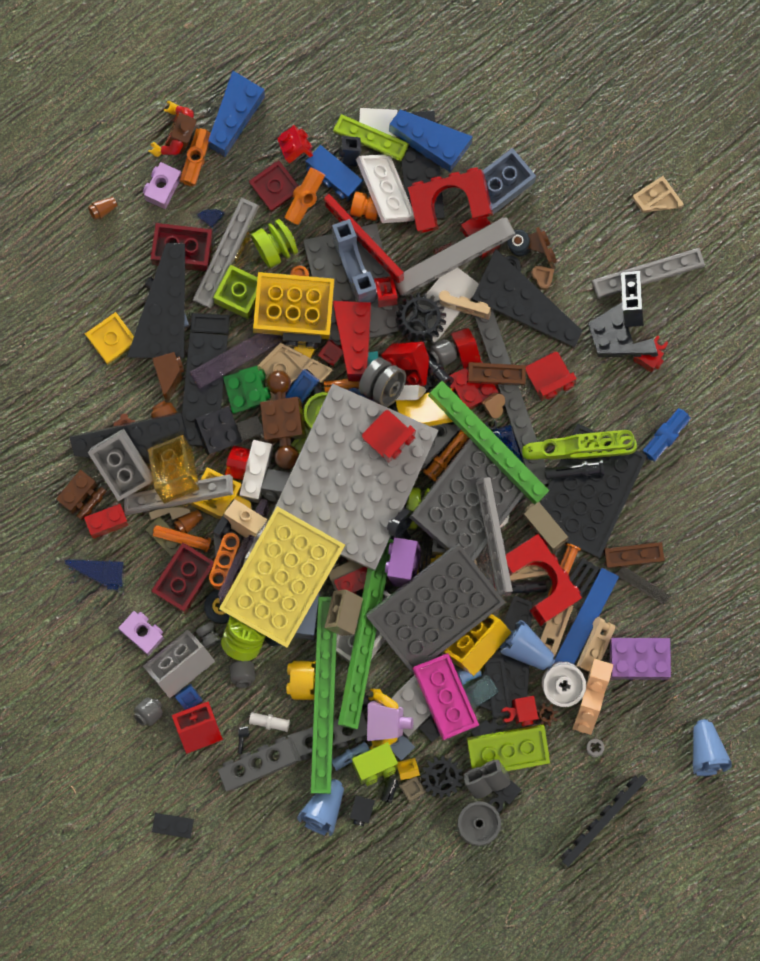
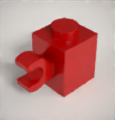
M656 336L654 339L658 352L657 357L642 355L641 357L633 358V361L651 373L655 368L658 370L664 362L662 359L664 353L661 351L666 349L668 342L666 341L662 346L658 345L657 341L660 336Z
M534 696L514 699L511 701L513 708L505 707L501 709V712L509 713V718L504 719L503 723H508L515 718V723H521L523 727L533 725V721L538 719Z

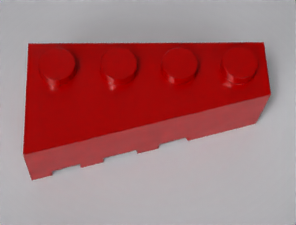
M333 301L347 379L351 382H360L365 369L368 367L371 302Z

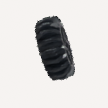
M416 293V298L410 294V301L404 298V305H398L401 311H396L398 318L395 319V322L399 324L397 329L403 330L401 335L409 334L407 337L408 341L414 337V342L422 339L424 343L426 338L430 342L433 341L432 335L438 338V331H444L441 325H446V320H444L446 313L443 312L445 307L439 306L440 300L433 302L434 296L432 295L428 299L427 293H424L423 297H420V293ZM419 305H425L431 309L423 310ZM413 307L414 315L410 317V320L406 321V313ZM418 313L421 317H424V323L421 319H418ZM436 315V323L429 329L428 320ZM419 326L422 331H416L411 327Z

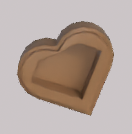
M535 266L532 269L531 277L537 281L539 289L546 290L550 287L554 269L543 266Z
M493 393L481 402L489 416L499 418L502 415V406L505 404V397L502 394Z

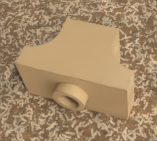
M236 499L224 513V517L231 523V529L246 538L249 535L257 537L267 523L266 518Z

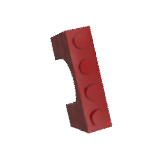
M478 167L470 168L467 170V173L460 174V172L451 173L449 177L443 179L442 177H434L430 179L431 182L423 183V181L415 182L412 184L413 186L408 187L417 231L420 234L439 229L434 205L437 196L448 188H459L466 193L474 220L493 216L485 175L481 169L478 170Z
M539 534L506 554L510 576L524 567L537 566L545 570L551 578L552 590L549 597L529 610L540 626L582 599L579 589L572 584L568 573L561 568L557 557L550 552L546 541Z

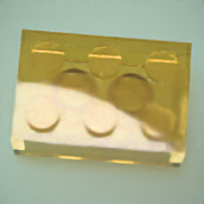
M184 435L148 449L154 488L164 504L200 490L193 451Z

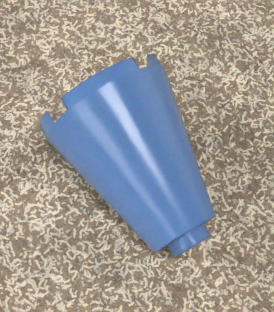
M523 620L518 621L515 624L518 628L513 631L510 630L512 633L502 643L499 652L540 670L550 669L555 662L553 659L554 654Z
M708 720L698 721L693 727V773H696L697 776H709L717 774L719 769H722L723 772L729 770L732 767L731 760L713 723L708 722Z
M332 779L331 794H315L299 813L298 821L300 823L302 820L305 821V827L316 833L325 835L328 832L329 836H331L335 830L344 792L342 783Z

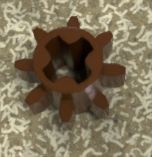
M542 703V709H537L539 714L537 720H540V725L547 724L550 728L551 721L557 722L554 715L558 711L552 710L553 704L545 707V704ZM544 711L551 714L549 720L545 717L542 718Z

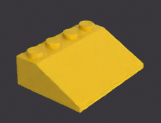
M258 272L253 333L283 335L284 332L321 335L322 339H329L334 279Z

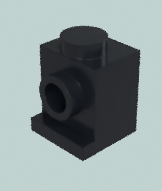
M342 136V146L339 148V157H342L341 162L346 166L357 167L356 159L361 154L360 137Z

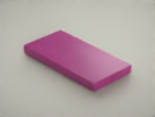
M449 653L412 668L442 740L479 726Z

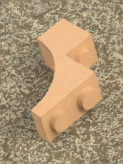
M594 659L573 730L592 734L601 710L613 664Z

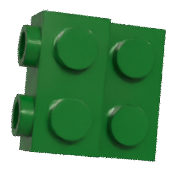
M260 366L250 367L223 377L233 414L260 407V402L270 401L271 393L264 382L266 374Z

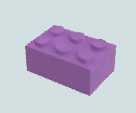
M394 538V542L389 545L388 554H390V562L386 563L385 573H387V577L393 586L402 587L416 576L419 560L422 558V550L417 541Z
M611 638L610 664H613L610 680H668L671 677L670 638Z

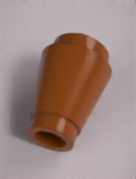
M114 197L91 203L88 206V210L94 220H100L117 207V202Z
M198 510L176 518L173 524L177 531L188 534L203 517Z

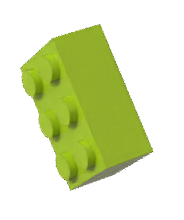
M388 742L352 758V765L361 785L366 784V786L378 782L377 780L381 776L387 778L394 775L398 767V762Z

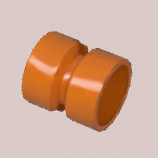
M356 191L350 215L356 217L365 215L366 219L376 221L378 212L371 196L367 197L365 193Z

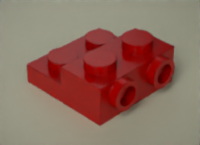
M468 368L449 375L454 379L449 388H452V391L470 410L482 405L481 402L493 393H498L494 384L468 383Z

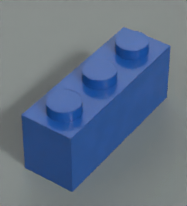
M321 145L313 152V156L306 160V170L309 171L311 167L325 174L322 184L327 188L331 187L335 191V195L341 200L345 199L349 202L355 192H358L363 186V180Z

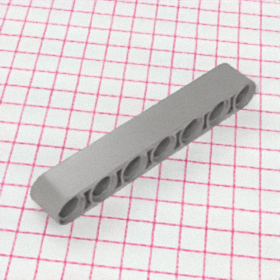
M502 218L404 271V280L401 283H397L394 280V284L400 296H406L506 242L516 234L508 218Z

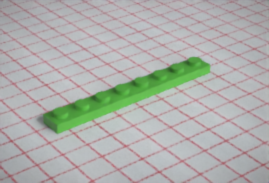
M443 381L439 382L428 396L534 505L540 502L549 491L545 485Z

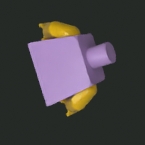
M370 689L373 692V697H369V700L375 701L368 703L367 741L372 742V746H369V749H374L387 742L389 745H392L397 741L398 737L403 735V729H413V718L403 717V708L398 707V703L383 694L380 689Z

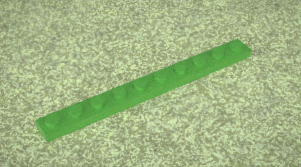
M389 539L376 570L367 569L362 596L363 601L358 617L338 725L350 729H358L377 630L366 614L382 602L387 577L385 567L386 563L390 561V554L388 552L390 543H393L392 539Z
M332 597L318 598L311 774L312 794H331L337 634L324 627Z

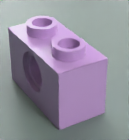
M160 162L159 166H155L151 174L153 178L150 183L145 185L143 193L146 201L166 210L180 182L181 171ZM159 182L166 183V186L163 188H158L157 184Z
M133 611L121 624L119 630L149 656L164 640V637L161 635L163 631L155 624L152 627L147 623L149 619L142 612L137 614ZM145 627L148 629L147 635L143 637L138 636V630Z

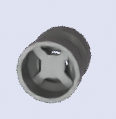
M213 622L196 630L198 636L202 638V644L205 648H209L222 640L220 635L215 632Z

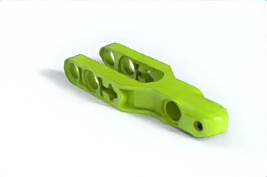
M629 430L576 434L565 438L529 443L522 448V456L527 460H556L629 455L636 451L637 442ZM631 440L630 443L623 444L625 441ZM607 442H611L609 446H604ZM548 446H555L554 452L550 454L546 453V448Z

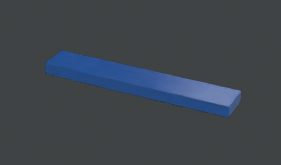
M601 568L554 663L569 662L575 664L593 629V622L599 617L619 576Z

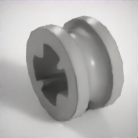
M599 739L590 740L586 748L587 753L592 757L602 755L604 751L603 742ZM598 743L600 745L599 749L601 750L600 752L595 751L593 753L591 751L592 747H590V745H596Z

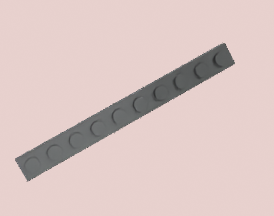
M491 310L489 320L474 316L489 362L492 364H511L493 310ZM497 384L500 394L505 397L504 406L524 465L544 485H548L551 480H546L544 459L527 460L522 456V448L529 443L537 442L519 386Z

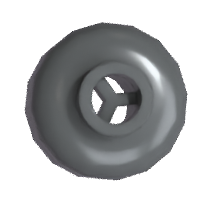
M443 339L430 347L428 355L437 365L439 364L444 367L456 360L457 347L453 342Z
M235 660L230 665L231 682L238 688L250 687L256 679L253 662Z
M146 697L134 708V718L142 726H152L162 717L163 711L161 708L163 706L158 699Z

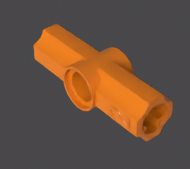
M196 128L191 147L187 152V159L180 178L181 183L187 186H196L201 167L205 162L211 132L202 128ZM195 154L201 156L198 160H192L191 157Z
M310 167L303 183L295 188L293 192L294 200L284 218L294 224H300L308 207L316 203V192L325 174Z

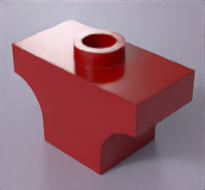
M233 446L227 458L225 475L230 474L233 478L243 480L251 449Z

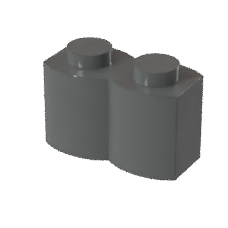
M492 760L482 767L473 768L464 774L465 785L476 799L483 798L492 791L502 790L511 784L509 774L499 760Z

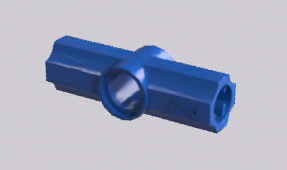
M678 408L671 418L654 434L655 437L646 445L642 453L646 454L649 460L655 462L664 450L672 445L679 436L680 431L688 424L691 419L684 410Z

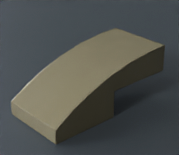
M168 507L149 512L152 520L170 513L173 520L190 513L191 510L185 507Z

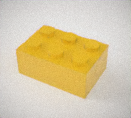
M491 614L445 649L443 653H449L454 664L475 676L512 632L499 618Z

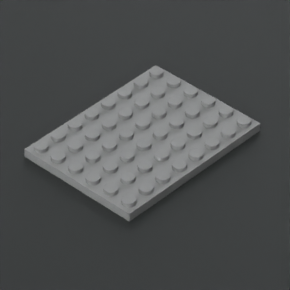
M332 384L274 511L278 506L346 545L340 556L375 571L391 537L387 530L388 522L391 519L393 520L403 510L438 430ZM385 410L393 413L407 427L411 425L416 430V439L409 446L405 445L401 450V455L396 460L392 459L389 463L362 439V434Z

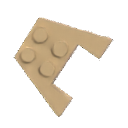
M282 343L258 365L265 371L266 380L264 382L266 387L268 376L277 370L284 371L289 375L291 385L304 369L309 370L321 383L333 372L330 367ZM270 392L271 398H269V400H275L274 394Z

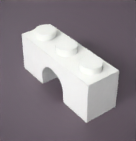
M256 440L252 442L240 491V496L250 502L261 504L263 495L261 486L267 467H270L274 451L272 444Z

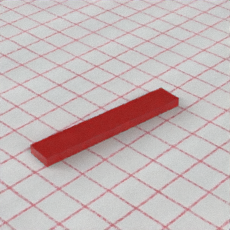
M330 194L325 196L324 206L339 222L350 219L357 236V241L397 283H401L404 280V272Z

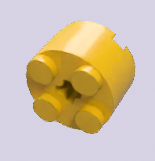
M293 661V663H288L287 672L290 675V683H287V694L291 695L293 700H314L316 661Z

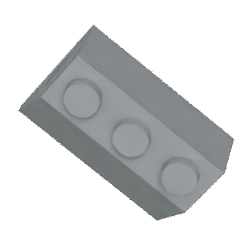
M186 630L143 667L164 693L171 698L189 682L193 681L201 672L209 668L215 660L189 630Z

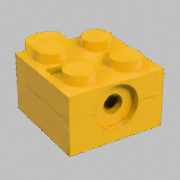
M207 467L201 480L224 475ZM234 480L233 495L190 503L191 506L218 519H221L233 499H236L252 510L250 501L239 496L242 484Z

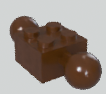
M277 370L270 373L266 382L269 391L274 394L275 400L260 402L263 432L266 442H280V448L275 454V461L280 468L289 470L294 467L299 457L297 449L291 445V440L306 438L303 405L299 397L286 398V392L291 386V379L286 372Z

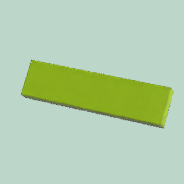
M342 114L333 129V132L340 136L360 137L361 145L399 161H402L409 146V143Z

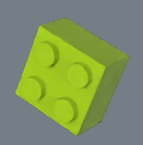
M230 265L213 297L214 303L249 319L255 307L258 277Z

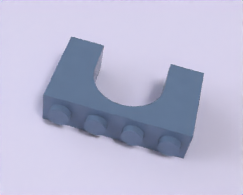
M348 219L332 225V239L356 302L376 301L377 288L371 272H366L357 247V236L351 220Z

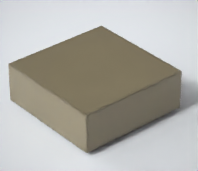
M417 776L399 785L409 803L426 793Z

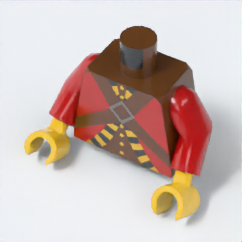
M167 101L170 106L168 109H164V111L177 115L165 145L160 147L155 142L151 143L153 149L148 151L152 155L159 157L161 154L177 155L183 153L197 122L191 109Z

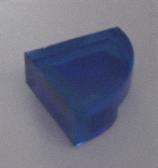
M218 209L203 210L198 214V217L213 228L223 217L224 212Z

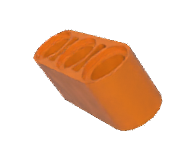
M234 533L224 535L214 561L209 579L215 589L220 590L226 587L240 549V540ZM229 539L237 541L234 547H228L226 542ZM221 558H230V563L225 566L221 565ZM217 575L224 577L223 582L220 584L213 582L214 577Z

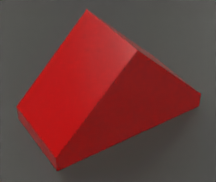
M391 276L375 278L378 308L397 305V292L393 278Z
M469 328L451 334L463 369L468 368L469 362H481L476 340Z

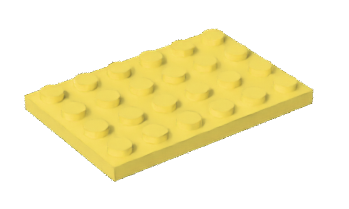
M277 506L219 609L288 648L346 545Z

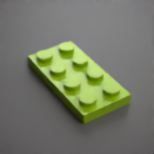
M544 724L467 738L471 769L482 767L492 760H499L506 771L550 763Z

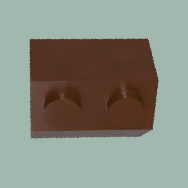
M175 352L152 358L166 403L170 402L182 380L181 373L184 372L180 356L176 357Z

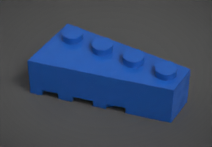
M232 71L208 140L209 148L226 157L265 98L263 88L235 71Z
M401 109L389 124L390 133L409 143L411 147L448 172L453 170L472 144L473 136Z

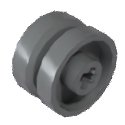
M377 358L369 364L361 377L359 384L360 394L368 399H373L374 402L382 406L388 407L400 396L406 382V373L401 368L395 365L392 366L390 362Z
M477 801L468 804L462 809L457 820L459 836L471 846L481 847L490 844L497 837L501 829V819L498 811L486 802ZM477 820H479V822H483L482 827L476 826L475 823Z

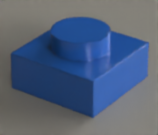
M191 684L175 694V698L185 710L202 702L201 696Z

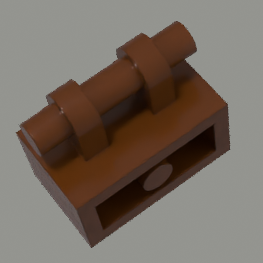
M80 469L56 500L72 515L78 509L81 510L76 517L82 521L86 515L89 516L91 514V509L96 503L101 502L106 490L100 487L95 492L94 489L97 487L96 481ZM90 495L92 498L87 502L86 505H83V502Z

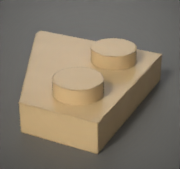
M664 176L632 196V199L642 213L682 208L684 205Z

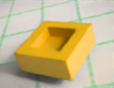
M415 758L398 762L397 769L401 780L420 776Z

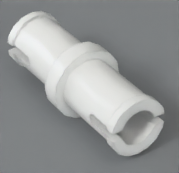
M251 712L249 724L266 727L267 730L272 728L288 732L290 720L273 717L272 714L267 716Z

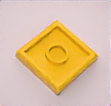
M116 312L85 333L107 365L127 352L134 338Z

